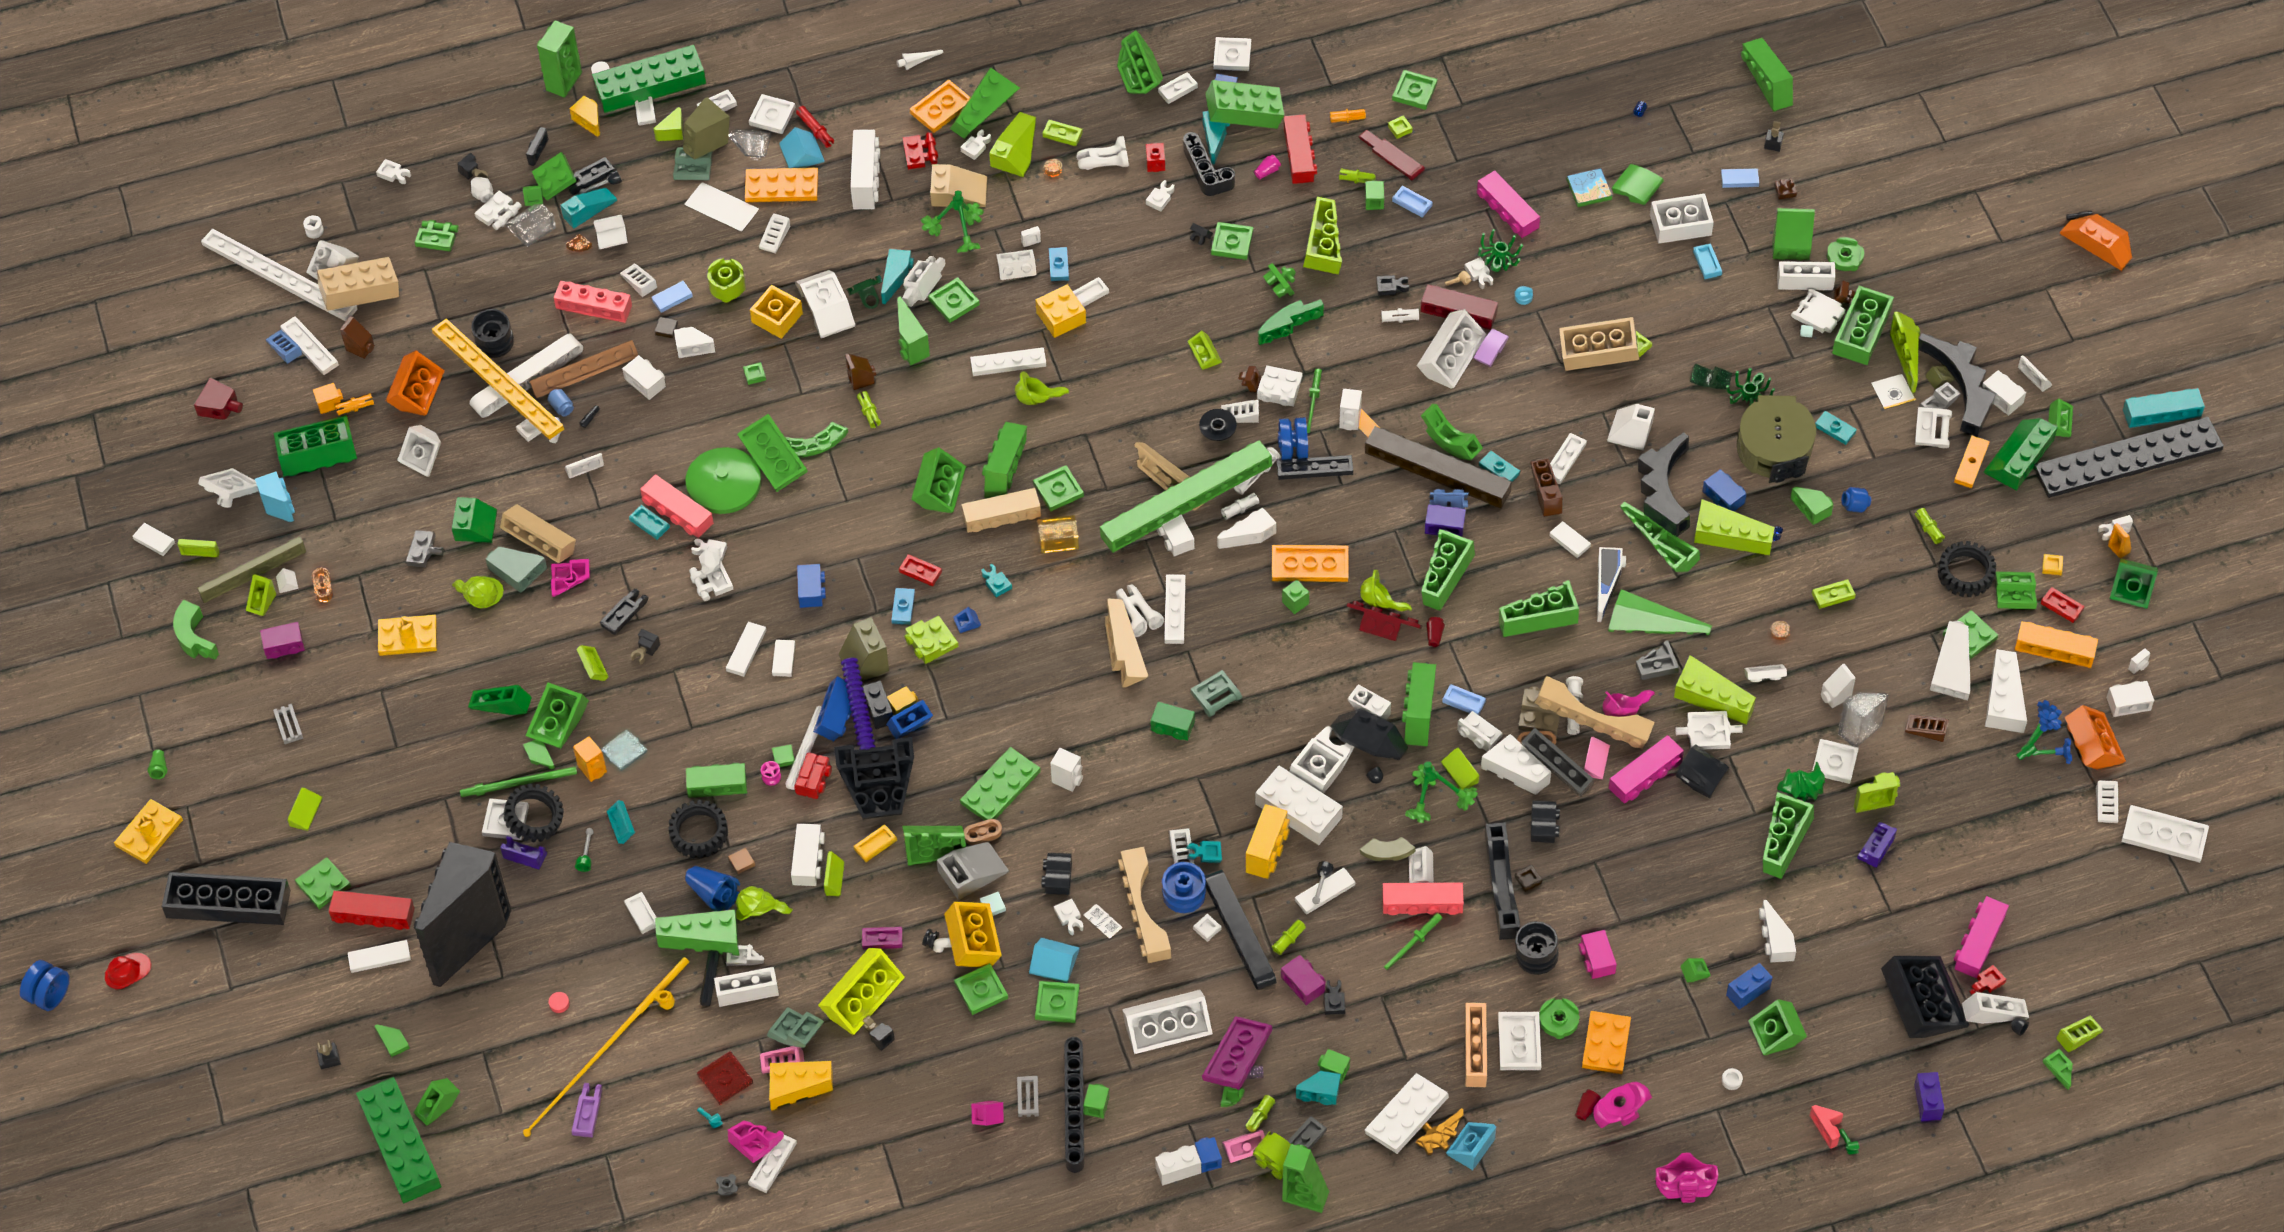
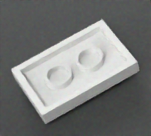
M1498 1012L1500 1070H1541L1539 1012Z

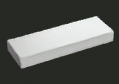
M1572 433L1568 435L1550 463L1558 484L1562 483L1587 443V440Z
M751 622L747 623L726 666L727 672L745 676L766 633V627Z
M1342 868L1324 879L1319 896V904L1312 902L1319 883L1296 896L1295 901L1307 915L1355 886V881L1345 868Z
M407 940L348 952L351 973L411 960Z
M784 1135L783 1139L762 1158L748 1181L749 1186L767 1194L796 1146L797 1141Z

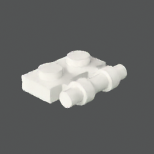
M498 191L475 212V217L488 226L495 222L492 227L498 230L507 224V220L518 213L522 205L519 202L512 205L513 200L501 191Z
M721 561L719 569L709 575H703L701 570L697 571L695 567L689 570L690 578L696 584L697 593L702 597L703 601L710 599L708 594L710 591H713L715 596L733 590V585ZM707 577L709 583L704 584L702 579Z

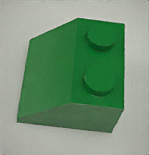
M457 497L452 523L454 540L492 543L497 509L477 498Z
M2121 558L2110 599L2147 609L2158 568Z

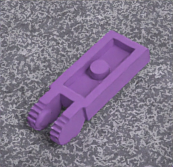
M584 1083L582 1094L578 1100L572 1135L593 1138L600 1106L602 1085L597 1084L594 1097L588 1096L590 1084Z

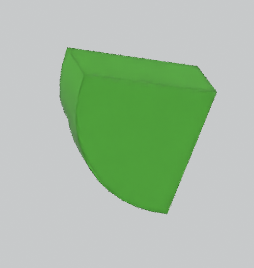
M1224 1086L1221 1107H1230L1237 1104L1244 1095V1089L1238 1090Z

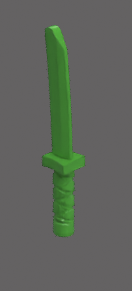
M1315 369L1312 388L1309 389V397H1312L1307 433H1310L1315 399L1320 396L1321 369Z
M1436 913L1419 931L1416 929L1414 931V938L1384 968L1388 970L1418 940L1423 943L1425 941L1424 936L1442 919V916Z

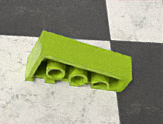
M1317 197L1303 267L1339 275L1342 258L1340 256L1335 200Z
M1702 499L1694 543L1770 555L1775 527Z
M1691 655L1679 677L1674 698L1711 712L1727 711V718L1746 725L1754 710L1756 697Z

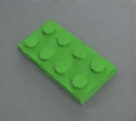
M769 414L737 434L776 492L808 472Z
M1010 747L960 799V804L984 821L996 819L1041 772V769Z

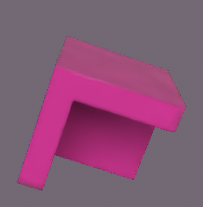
M984 1101L971 1104L972 1124L987 1126L1004 1122L1003 1102Z

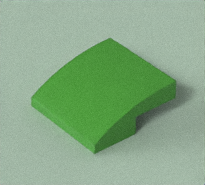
M1630 164L1612 186L1613 193L1628 196L1630 202L1645 205L1664 180L1659 175L1645 168Z
M2033 572L1995 573L1997 608L2036 609V581Z

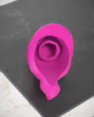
M1645 690L1635 697H1629L1620 693L1610 695L1606 691L1605 693L1608 696L1603 702V712L1605 715L1615 717L1636 715L1639 706L1649 702L1655 693L1652 690Z

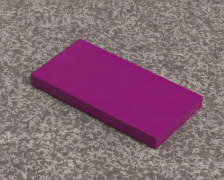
M1235 1016L1202 1075L1203 1081L1240 1090L1273 1030L1272 1025Z

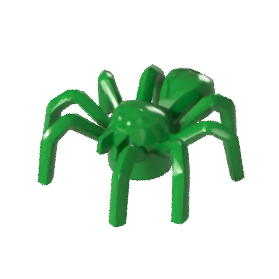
M1492 229L1489 244L1492 247H1485V233H1482L1478 256L1483 257L1492 253L1490 257H1486L1485 265H1488L1493 259L1490 269L1495 272H1499L1501 266H1503L1505 271L1508 270L1510 265L1517 266L1520 258L1513 263L1510 257H1516L1520 253L1523 244L1520 245L1517 252L1513 255L1509 252L1516 235L1512 236L1509 245L1502 241L1494 244L1493 236L1495 229ZM1482 249L1489 250L1481 254Z
M1749 368L1746 383L1740 385L1739 371H1736V386L1742 389L1730 391L1729 385L1726 386L1728 394L1741 392L1735 400H1733V396H1730V404H1735L1742 396V401L1746 400V403L1750 401V405L1753 404L1754 399L1757 402V396L1762 395L1758 392H1765L1767 390L1771 377L1768 378L1766 386L1760 389L1765 379L1763 373H1757L1753 377L1752 382H1750L1752 368ZM1775 388L1771 390L1769 395L1773 396Z

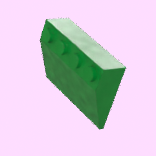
M347 415L274 433L283 476H295L300 472H312L317 468L332 467L337 463H348L353 461V459H357Z

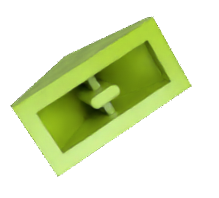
M681 108L675 109L654 128L655 140H683Z
M256 574L253 575L246 611L261 616L266 614L276 596L271 579Z

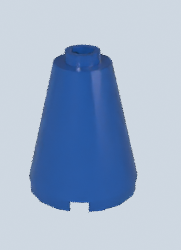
M698 866L687 870L685 875L686 883L711 910L716 912L723 909L728 910L732 907L739 894L737 886H740V882L737 878Z

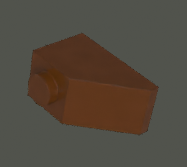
M350 316L340 328L345 349L365 359L375 346L372 335L354 317Z
M846 354L847 374L853 390L875 384L874 376H876V370L873 365L870 366L868 359Z

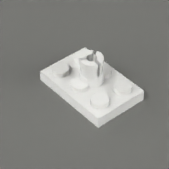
M233 468L202 476L198 482L199 485L205 487L206 491L218 494L217 504L227 508L232 506L234 498L258 492L255 480Z

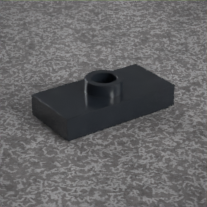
M540 127L534 140L530 141L529 149L526 153L528 165H536L549 140L546 128Z

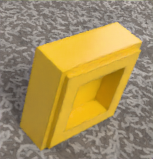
M2044 554L2042 574L2061 576L2063 556Z

